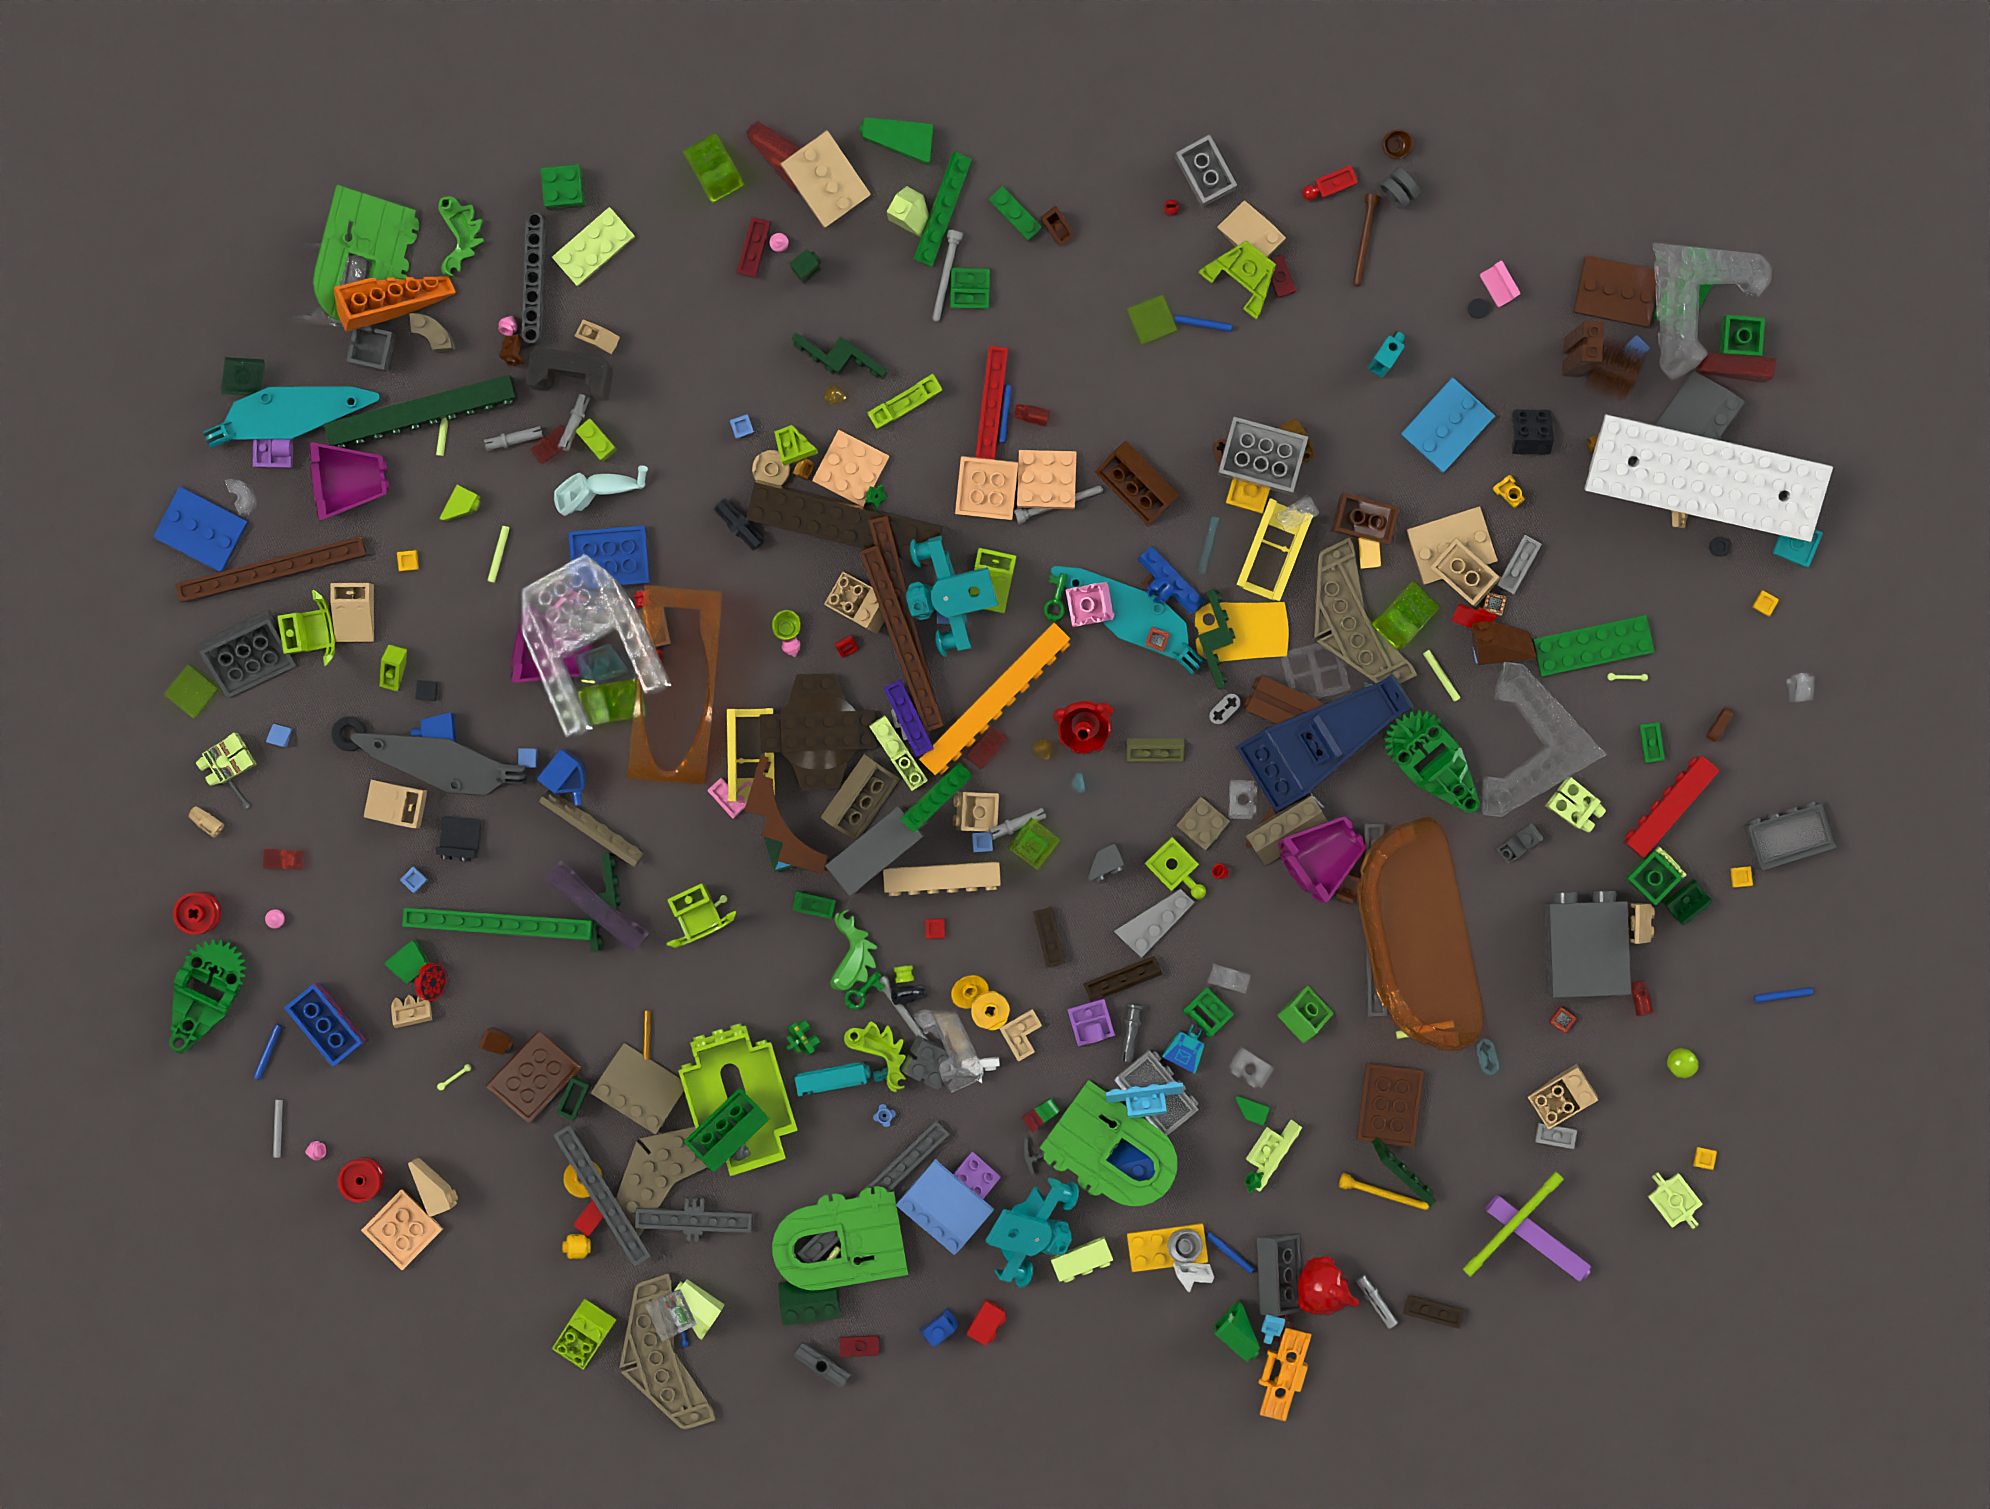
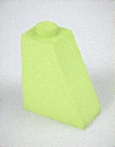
M906 186L895 195L887 210L888 220L922 237L929 218L924 195Z
M686 1279L684 1283L680 1281L674 1290L676 1293L677 1291L679 1292V1294H676L679 1300L677 1303L678 1305L681 1304L690 1325L698 1338L702 1340L725 1304Z

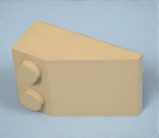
M1245 200L1217 226L1235 247L1247 240L1266 257H1269L1286 239L1270 221Z
M1457 539L1452 542L1430 567L1475 607L1501 579L1495 571Z
M1628 902L1629 942L1635 944L1648 943L1654 937V927L1651 926V919H1654L1655 910L1651 903Z
M419 1157L408 1163L428 1217L447 1211L457 1204L458 1196L456 1191L452 1190L451 1186Z

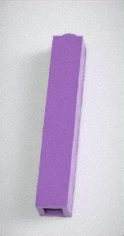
M1495 1194L1485 1208L1487 1212L1504 1225L1519 1212V1210L1497 1194ZM1528 1217L1514 1230L1517 1235L1579 1282L1581 1279H1586L1590 1274L1589 1269L1591 1266Z

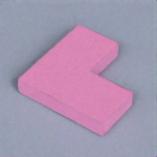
M720 778L707 790L732 819L746 806L747 801H744V796L742 795L738 796V801H728V784L723 778ZM747 781L738 789V793L747 785L751 787L752 782Z

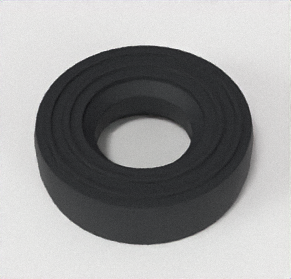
M354 717L341 718L332 728L331 736L334 744L344 751L359 749L360 747L353 741L348 742L343 739L342 731L350 726L356 730V733H367L365 725Z

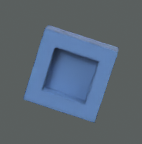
M748 414L730 420L736 439L754 433Z
M989 832L972 833L974 852L993 851L992 834Z
M415 866L400 879L413 893H416L428 880Z

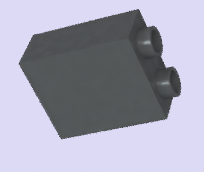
M902 806L895 808L825 865L849 896L858 891L925 836L921 828L928 824L927 821L913 833L900 820L913 806L906 811Z
M1616 890L1592 891L1593 901L1578 902L1577 892H1554V902L1544 903L1547 995L1551 997L1631 995L1628 902L1616 900Z

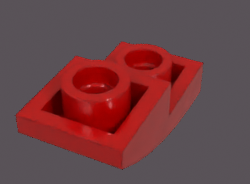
M1459 603L1451 621L1472 628V623L1481 621L1494 622L1497 615L1480 607L1478 610Z
M593 1200L574 1223V1226L588 1237L603 1218Z

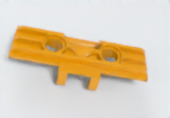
M1285 1327L1279 1350H1268L1262 1378H1259L1258 1381L1259 1384L1267 1386L1260 1415L1286 1421L1294 1392L1301 1391L1308 1364L1304 1362L1312 1336L1311 1334ZM1294 1352L1296 1353V1358H1287L1286 1355ZM1275 1359H1278L1282 1364L1279 1376H1276L1274 1380H1269ZM1279 1388L1285 1389V1395L1282 1397L1275 1396V1391Z

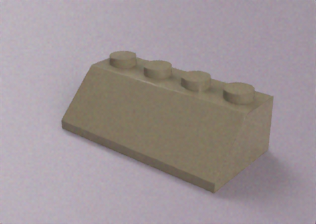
M864 754L821 818L835 829L856 841L865 831L900 778Z
M1311 793L1263 823L1247 831L1245 835L1266 866L1281 857L1280 853L1283 851L1278 848V845L1283 838L1327 823L1328 820Z

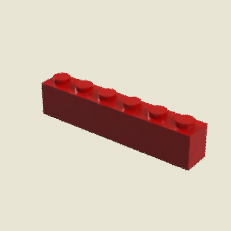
M1703 755L1694 756L1687 765L1689 767L1685 772L1682 770L1675 777L1676 782L1672 786L1666 787L1662 792L1664 796L1659 801L1653 802L1650 806L1651 811L1639 818L1637 821L1639 825L1634 830L1630 829L1624 836L1626 840L1623 843L1640 858L1646 857L1720 771Z

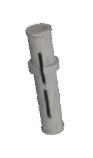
M583 394L578 395L574 409L570 411L571 416L558 444V447H562V450H570L576 434L575 430L578 429L581 420L585 418L584 412L590 398H586Z
M541 426L506 435L502 433L500 434L501 436L484 439V443H486L485 447L488 452L502 447L506 449L510 445L543 438Z
M1039 808L1011 821L1005 820L1003 824L989 828V833L992 834L991 838L995 840L1006 834L1011 835L1014 833L1013 831L1045 820L1046 815L1045 813L1042 814L1044 810Z
M1365 1274L1358 1277L1355 1282L1365 1294V1299L1370 1301L1388 1329L1394 1327L1398 1320H1396L1378 1294V1289L1373 1287Z

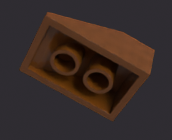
M1342 493L1339 497L1331 532L1390 545L1400 507Z
M1493 621L1472 623V644L1478 665L1536 659V653L1528 631Z

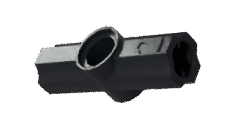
M726 498L714 508L715 512L727 523L728 528L737 537H740L752 551L762 545L765 539L752 527V523L746 520V517L741 512L739 513Z

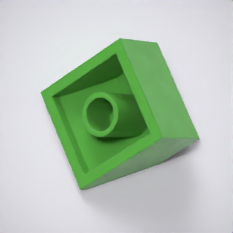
M1307 985L1284 1006L1277 1016L1302 1043H1305L1318 1033L1333 1015V1011Z

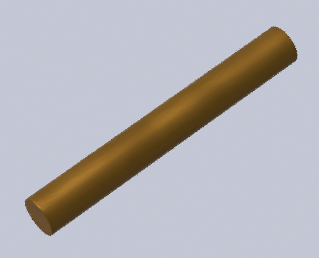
M644 1010L643 1057L645 1061H648L651 1052V1010Z

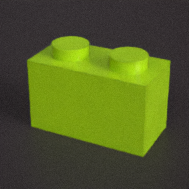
M590 418L575 430L602 462L618 450Z

